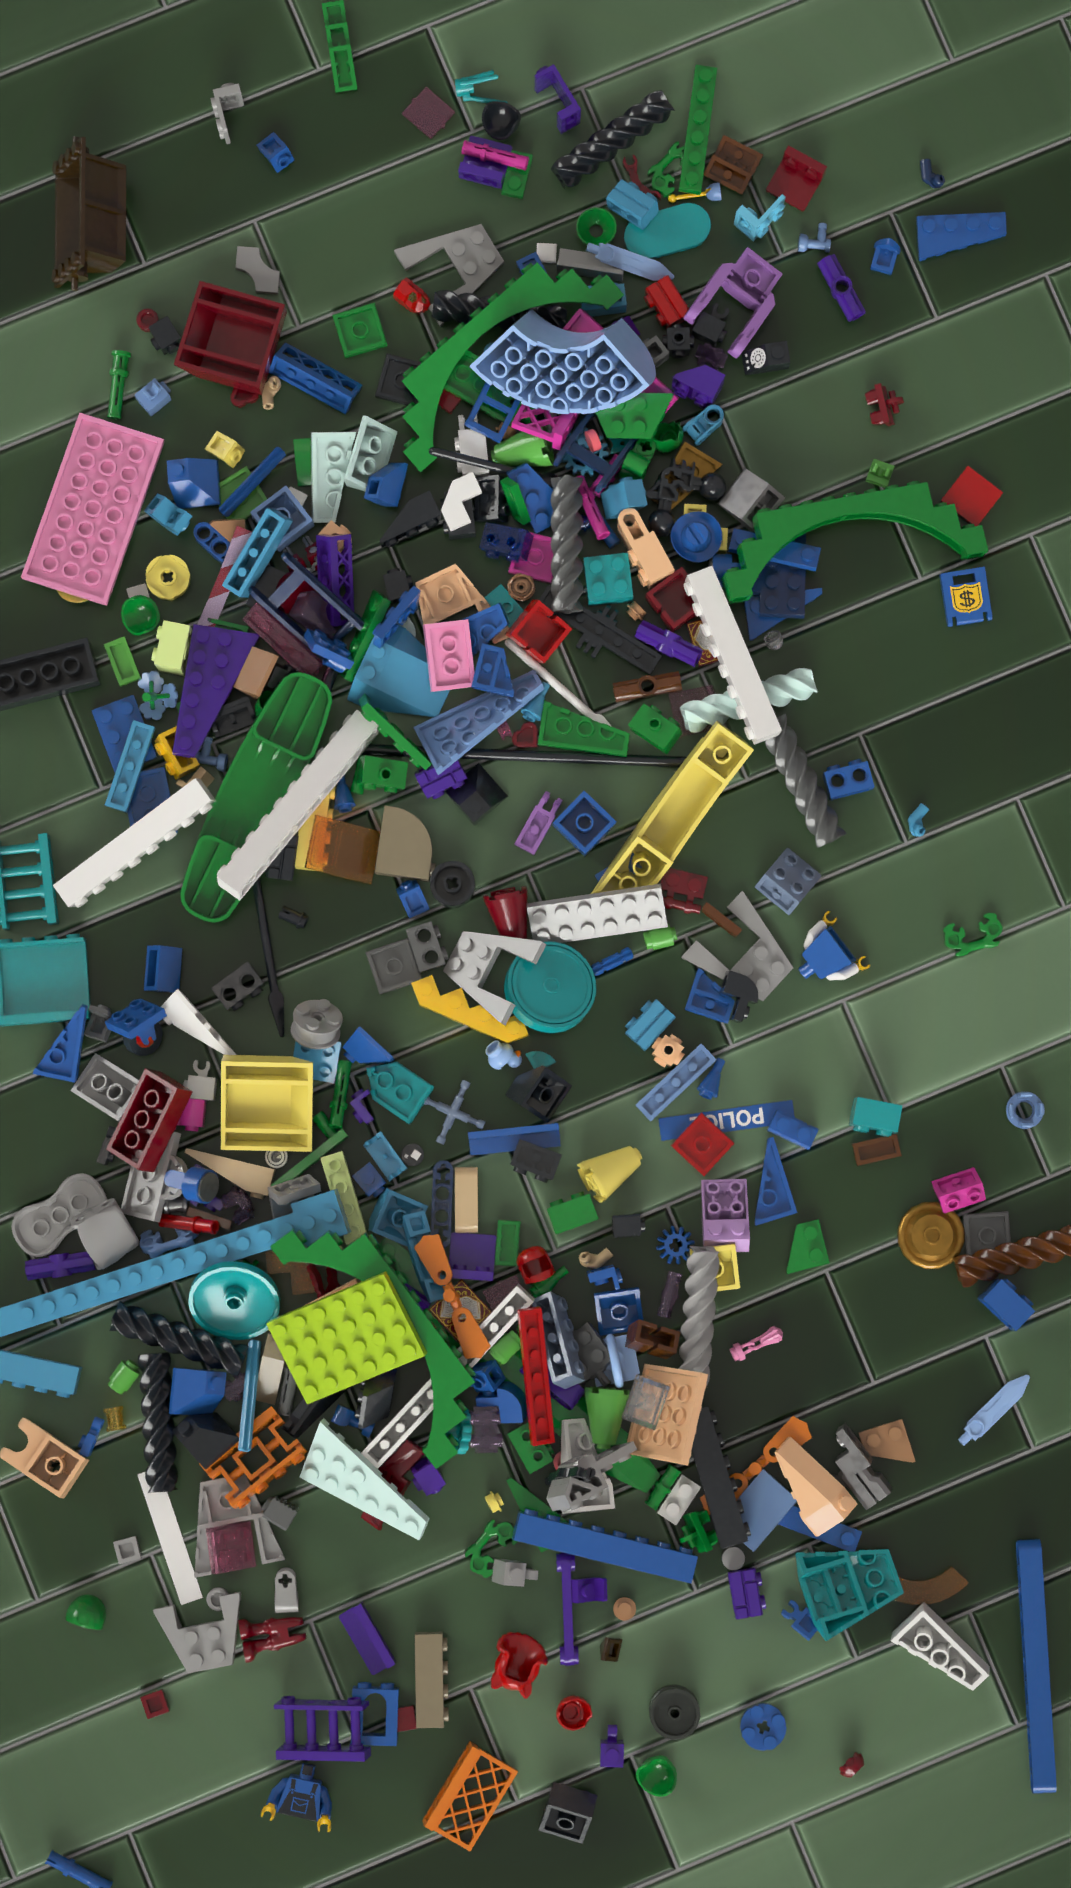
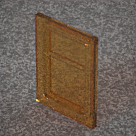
M315 815L305 868L371 884L381 832Z

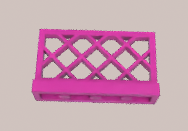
M522 404L512 421L511 428L553 442L552 448L561 450L580 413L561 414L551 417L550 410L541 408L531 410L529 406ZM544 413L547 419L537 421L534 415ZM530 417L532 421L530 424L519 422L520 419ZM550 424L553 430L551 433L543 431L541 427Z

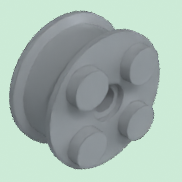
M326 999L307 1000L296 1006L293 1012L294 1021L291 1025V1035L296 1042L311 1049H326L338 1042L340 1038L339 1028L342 1025L343 1016L336 1006Z

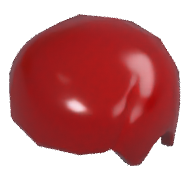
M577 1695L563 1698L556 1709L558 1723L563 1728L572 1731L586 1727L593 1715L591 1705L583 1697Z

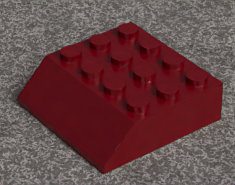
M199 281L174 365L198 378L262 395L287 315L285 304Z

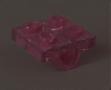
M250 1521L206 1528L212 1574L256 1567Z

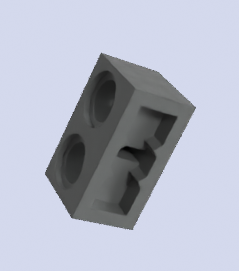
M430 921L406 929L420 974L446 966L445 960L449 958L445 946L440 947L438 939L442 937L438 925L433 926ZM423 930L431 933V938L427 942H421L418 939L419 933ZM428 952L437 953L438 960L435 963L431 964L425 960Z

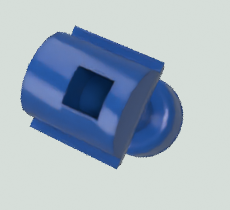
M338 1404L331 1422L339 1426L349 1425L358 1428L359 1419L355 1418L356 1412ZM375 1424L361 1429V1434L369 1438Z

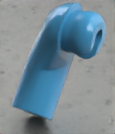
M922 803L908 818L909 830L916 837H921L925 834L922 818L929 809Z

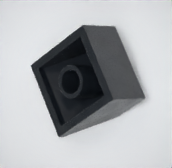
M553 1782L539 1831L583 1844L593 1817L598 1795Z

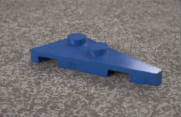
M822 588L805 590V605L820 596ZM752 596L749 601H744L749 641H753L756 637L786 619L759 617L760 596Z
M82 1004L78 1011H76L41 1062L33 1070V1074L74 1083L77 1081L88 1005Z
M774 1137L767 1139L754 1220L755 1226L797 1213Z

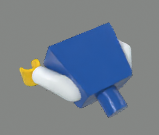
M827 911L822 920L818 921L808 931L805 939V951L802 953V956L807 962L799 967V971L806 979L816 973L820 979L826 977L828 980H845L858 973L859 970H865L870 967V964L865 967L861 965V960L866 958V956L859 957L856 960L832 928L837 917L833 921H828L826 916L831 911Z

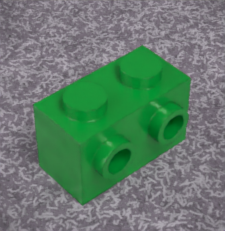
M528 1421L507 1433L529 1474L554 1461L552 1455L555 1452L550 1444L531 1445Z

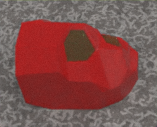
M407 277L401 281L393 293V298L412 313L420 314L429 309L430 299L427 294Z

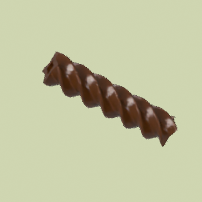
M1067 1225L1059 1231H1045L1038 1237H1024L1016 1243H1002L994 1249H981L973 1255H959L953 1258L958 1280L963 1287H970L978 1279L992 1281L1000 1273L1014 1275L1022 1267L1035 1269L1043 1261L1057 1263L1065 1255L1071 1256V1225Z

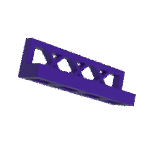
M351 534L316 535L318 580L354 612ZM338 540H344V549L341 553L337 547ZM341 562L345 565V571L342 575L338 571ZM342 584L346 587V593L343 598L339 594ZM319 594L320 624L327 626L344 625L348 619L341 620L340 612Z

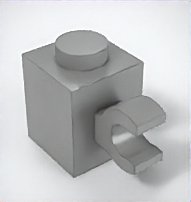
M195 1060L193 1069L198 1076L188 1075V1080H184L183 1086L193 1091L190 1099L215 1101L218 1079L208 1077L211 1063L206 1061L205 1069L200 1070L198 1068V1060Z
M494 1559L492 1582L506 1586L524 1587L525 1579L538 1580V1570L526 1568V1563L517 1560Z

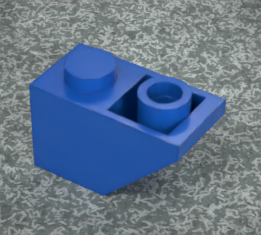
M389 463L369 476L364 499L383 507H398L408 464Z

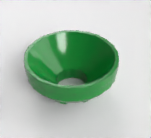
M598 207L589 208L578 218L576 224L577 235L586 246L588 243L598 246L599 243L609 244L616 234V220L606 209ZM591 227H601L603 230L602 235L593 237L589 232Z

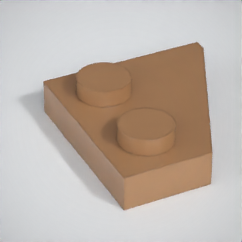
M902 1419L858 1432L862 1445L871 1456L912 1463L916 1462Z

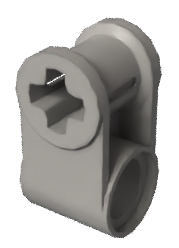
M281 1568L275 1577V1613L299 1612L296 1574L291 1568ZM283 1574H287L288 1578H292L288 1584H284V1581L280 1580Z

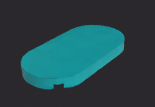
M693 203L680 204L659 210L658 214L650 220V223L644 230L630 222L625 229L624 244L630 252L650 259L660 258L700 246L708 237L711 221L708 213L701 206Z

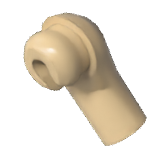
M277 376L270 377L264 386L262 402L263 408L266 410L274 408L273 397L281 388V381Z
M606 1247L598 1255L586 1251L582 1252L579 1255V1260L584 1267L598 1269L611 1259L613 1254Z

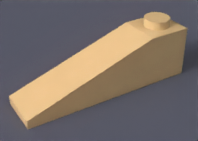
M186 1148V1154L245 1191L251 1192V1197L263 1199L264 1195L269 1196L268 1187H271L273 1183L275 1169Z

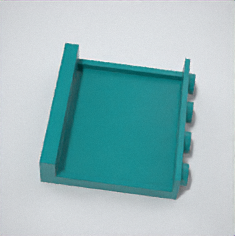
M68 934L66 939H58V936L52 935L44 936V940L35 941V937L21 938L22 942H13V939L0 940V1026L67 1022L71 1020L82 1004L88 1005L89 1008L91 1004L87 943L84 937H80V934ZM87 1009L86 1020H90L91 1012Z

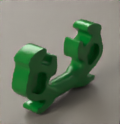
M675 142L659 163L651 166L647 173L648 177L654 174L651 187L654 191L662 194L664 198L673 194L675 189L674 187L668 188L669 183L675 184V179L670 174L663 175L664 169L677 158L681 159L680 166L682 167L684 146L678 148L679 142Z
M987 913L983 918L988 919V922L985 925L982 922L978 923L980 932L986 933V936L981 940L965 943L962 942V938L965 937L963 927H960L959 932L952 930L955 924L951 923L943 929L945 934L944 944L950 949L960 950L955 956L962 957L975 950L993 948L999 945L1000 941L994 942L993 939L1001 934L1003 927L998 921L996 914Z
M495 1519L489 1521L481 1536L466 1550L465 1557L473 1554L470 1561V1569L477 1574H481L484 1578H488L493 1574V1568L487 1569L488 1562L494 1563V1560L489 1555L481 1556V1550L494 1535L498 1536L500 1545L507 1546L505 1541L512 1538L514 1531L512 1524L507 1521L499 1523L495 1527H493ZM512 1539V1544L515 1545L518 1541Z

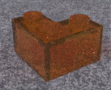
M266 1251L267 1274L290 1272L292 1295L316 1293L306 1268L309 1263L287 1262L283 1265L273 1251Z

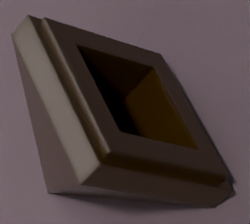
M606 1637L600 1645L601 1660L617 1662L622 1639Z

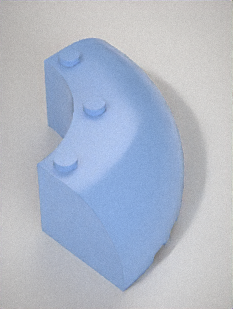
M533 309L514 323L470 365L489 385L493 384L496 388L503 391L502 394L505 396H511L522 401L521 404L535 409L550 410V412L557 414H587L613 408L637 396L650 386L656 377L655 365L648 349L622 318L605 329L580 333L567 331L550 324Z

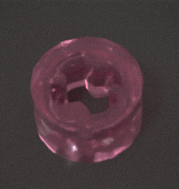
M507 721L496 728L502 741L505 740L506 736H513Z

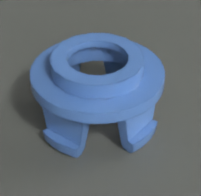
M1032 1092L1016 1093L1009 1099L1006 1105L1008 1120L1014 1126L1021 1129L1036 1126L1041 1121L1045 1112L1044 1103ZM1021 1102H1027L1032 1107V1114L1026 1119L1020 1118L1016 1114V1107Z

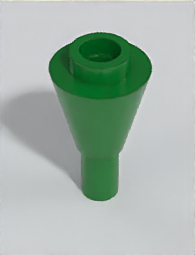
M562 1266L551 1277L540 1282L530 1283L532 1288L529 1290L535 1298L552 1291L558 1281L569 1272L565 1266Z

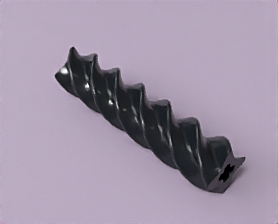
M662 90L648 94L640 104L633 105L627 109L623 116L610 121L605 129L592 134L587 142L580 143L574 147L569 155L557 159L551 167L552 172L564 189L565 186H577L583 174L595 173L599 168L600 162H609L615 158L618 149L630 148L636 136L648 135L654 123L666 122L671 111H675L668 102Z
M439 290L434 294L432 317L440 322L455 320L460 324L464 322L466 325L472 320L470 315L479 307L483 310L489 305L487 300L491 296L479 298L472 293L457 295L450 290ZM552 305L531 308L550 324L561 329L565 327L567 309L564 307ZM531 309L517 313L494 327L499 326L507 331Z
M119 1301L112 1317L109 1330L118 1331L126 1338H139L149 1346H161L165 1351L172 1354H183L191 1361H204L211 1368L225 1369L228 1373L237 1377L246 1359L249 1347L245 1344L233 1345L230 1340L222 1336L211 1337L203 1329L190 1330L181 1321L168 1322L161 1314L147 1315L141 1307H126L121 1301Z
M169 1352L148 1353L138 1356V1365L143 1372L140 1377L139 1386L144 1395L141 1402V1411L146 1418L143 1423L142 1433L147 1441L144 1447V1457L149 1464L145 1472V1479L150 1487L148 1493L178 1490L175 1486L178 1480V1470L174 1464L177 1450L172 1440L175 1435L172 1432L175 1424L171 1418L172 1414H169L172 1378L168 1372L171 1364Z

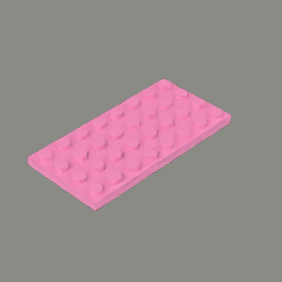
M79 413L21 578L107 606L165 443L164 439Z

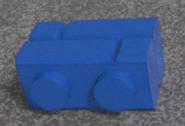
M776 1110L767 1128L768 1132L806 1150L810 1149L819 1130L780 1110Z

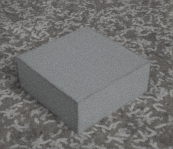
M137 1536L113 1542L119 1564L142 1558Z

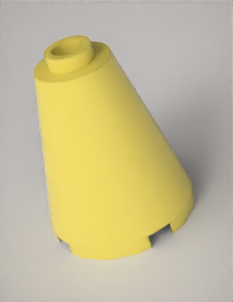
M627 1146L577 1164L578 1167H581L578 1169V1173L588 1191L593 1190L596 1193L593 1198L602 1203L641 1165L640 1160L642 1156L637 1148Z

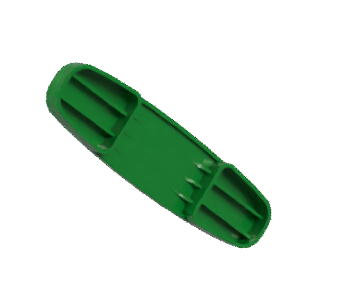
M302 672L290 673L283 677L267 699L238 749L215 796L216 801L212 803L213 808L209 810L182 882L180 890L181 902L185 909L193 916L212 923L220 922L228 918L240 902V900L218 885L217 873L223 865L227 866L232 860L233 852L237 848H242L246 843L245 840L251 831L255 832L263 816L265 814L269 815L272 812L275 802L287 794L289 785L302 776V770L307 764H310L312 757L315 755L332 704L331 692L321 680Z

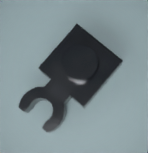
M109 1126L96 1162L103 1165L113 1162L115 1155L106 1150L116 1127Z

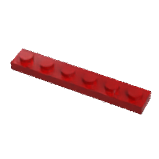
M538 1306L519 1309L517 1313L530 1443L532 1446L555 1443L542 1308Z

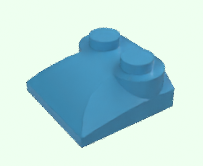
M386 1188L380 1194L371 1214L369 1230L407 1246L402 1216L423 1210L426 1213L428 1206Z

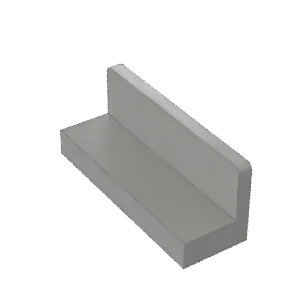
M560 248L557 272H562L565 268L567 271L573 269L577 275L596 278L598 275L604 277L607 274L612 281L622 282L624 270L600 262L599 259L595 258L596 254Z

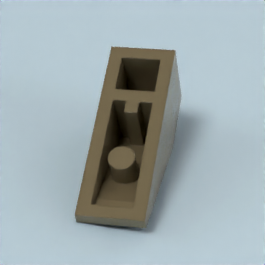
M268 1333L260 1364L256 1400L275 1405L286 1362L271 1333Z

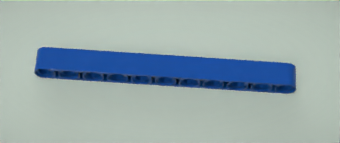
M1040 1539L1017 1540L1016 1558L1032 1794L1054 1793L1057 1786L1042 1547Z

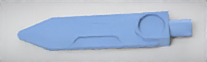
M592 243L587 245L586 251L596 254L595 258L599 259L602 263L653 281H658L666 275H669L671 280L674 279V275L662 263L608 243H599V246Z
M1024 1375L1007 1382L967 1422V1425L963 1428L965 1433L958 1441L965 1446L971 1439L976 1441L979 1437H982L1023 1396L1030 1376Z

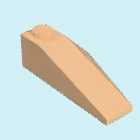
M788 1437L774 1452L784 1477L790 1483L792 1497L797 1500L801 1510L799 1512L801 1519L815 1536L823 1534L843 1521L856 1507L857 1502L845 1487L793 1438Z

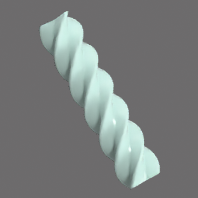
M807 668L794 669L786 675H774L766 681H761L771 705L777 707L786 706L792 698L801 701L808 699L813 692L818 693L812 670ZM728 691L723 694L709 695L701 701H688L680 707L686 731L689 729L693 733L701 732L708 724L713 726L716 721L723 725L729 717L741 720L736 712L737 703L734 698L731 699Z

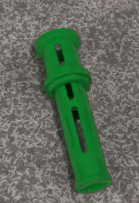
M112 350L113 363L112 369L109 370L112 381L107 418L121 420L125 379L129 376V371H127L128 361L132 354L127 351ZM118 388L117 403L115 405L116 390Z

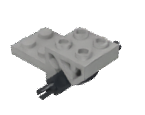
M634 1441L614 1445L611 1449H607L596 1456L590 1453L573 1457L560 1464L556 1472L549 1473V1476L545 1478V1484L550 1486L546 1499L552 1511L561 1510L565 1512L570 1509L572 1511L583 1506V1501L593 1500L601 1496V1491L608 1487L602 1473L613 1468L612 1464L618 1461L621 1463L631 1458L630 1453L637 1450Z

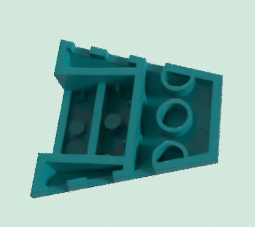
M889 1549L796 1553L798 1580L813 1624L825 1641H828L904 1594Z

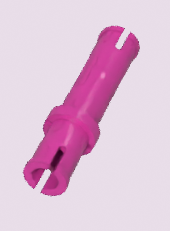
M467 140L464 141L461 153L463 155L480 158V161L483 162L486 160L524 171H526L529 156L489 147V144L484 143V145Z
M577 476L583 478L578 490L583 497L582 506L596 534V538L598 540L605 539L610 535V531L594 500V492L590 491L584 476Z

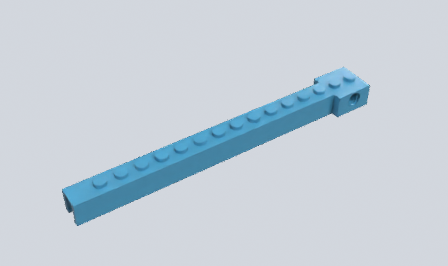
M338 1189L292 1203L293 1213L1 1307L0 1337L199 1273L217 1263L233 1262L270 1250L271 1244L293 1228L296 1232L300 1230L307 1239L305 1243L307 1246L329 1230L332 1234L336 1232L339 1236L346 1235L351 1232Z

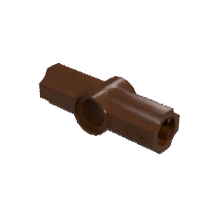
M679 671L654 676L645 675L638 679L612 683L616 703L640 698L649 699L656 695L682 691ZM644 682H650L654 688L650 692H645L642 690L641 685Z

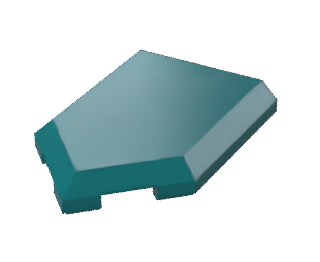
M399 1062L366 1068L372 1099L410 1124L433 1091L434 1086Z

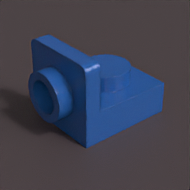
M274 132L256 145L277 173L294 161L288 147Z
M407 880L401 883L400 887L396 888L409 919L429 910V906L416 880Z
M370 1162L352 1176L368 1197L373 1195L376 1198L385 1191L383 1186L387 1183Z

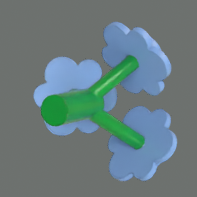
M158 671L144 672L142 678L138 681V686L144 689L145 693L142 695V699L145 703L140 705L139 710L144 714L145 719L159 720L162 717V713L166 710L165 707H176L178 693L173 683L164 684V679L160 677Z

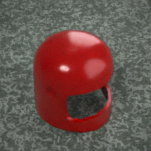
M541 1246L529 1247L520 1252L517 1257V1265L525 1284L543 1281L555 1273L547 1251Z

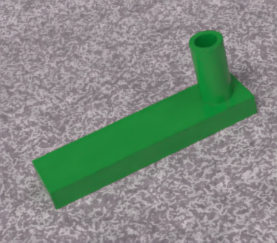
M323 1111L319 1112L312 1120L328 1140L272 1183L271 1186L299 1177L318 1162L321 1157L327 1155L349 1137L343 1129L338 1131L328 1127L329 1118Z

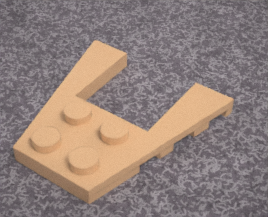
M456 564L415 583L416 588L421 590L419 605L423 625L438 623L473 605L476 606L478 612L491 607ZM508 626L492 640L494 645L509 638L505 635L509 629Z

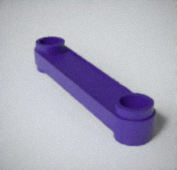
M561 1552L556 1554L557 1572H562L564 1646H560V1665L574 1666V1664H579L578 1646L573 1644L571 1572L575 1571V1555Z

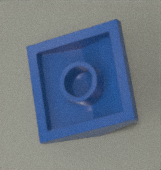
M639 1287L594 1293L600 1336L627 1332L630 1324L638 1319L643 1320Z

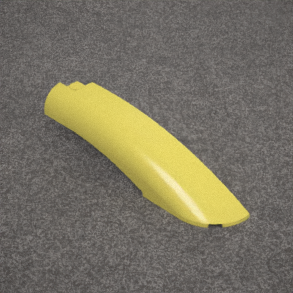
M716 721L708 733L700 739L652 803L591 894L658 884L674 863L673 861L698 824L754 749L735 732L733 733ZM631 853H634L631 862L635 874L630 872L628 868ZM639 862L642 868H637L635 866L636 863Z

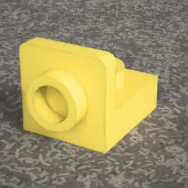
M216 431L205 447L208 453L221 459L231 468L236 466L245 452L235 440Z

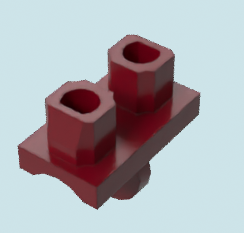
M881 383L874 385L875 389L865 393L869 406L879 403L880 410L870 413L871 422L873 425L885 424L888 427L895 425L893 414L900 412L898 405L904 403L903 397H896L895 390L888 392L889 399L886 386H882Z

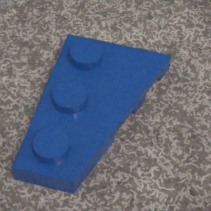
M501 603L462 619H468L473 657L481 650L482 643L488 644L510 624Z

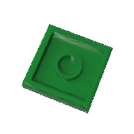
M375 302L332 315L345 359L388 346Z

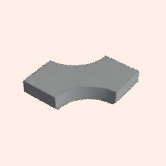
M237 246L236 270L245 272L253 279L256 293L278 295L280 271L269 268L262 261L260 248Z

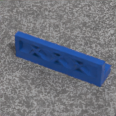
M287 343L274 355L269 370L271 374L345 415L349 411L354 397L362 388V384ZM287 352L293 355L295 358H290L284 353ZM304 364H309L313 366V368H308ZM324 375H329L333 379H328ZM343 386H349V387H351L353 390L350 391V390L344 388Z
M559 1123L468 1132L471 1156L515 1151L519 1139L543 1148L561 1146Z

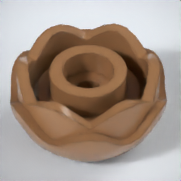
M517 573L508 581V593L513 599L525 601L533 596L535 584L531 576Z

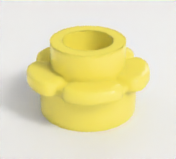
M490 1491V1494L485 1496L492 1513L498 1510L501 1512V1506L504 1503L499 1493L494 1494Z

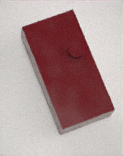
M145 1068L106 1150L137 1170L154 1172L193 1091L161 1071Z

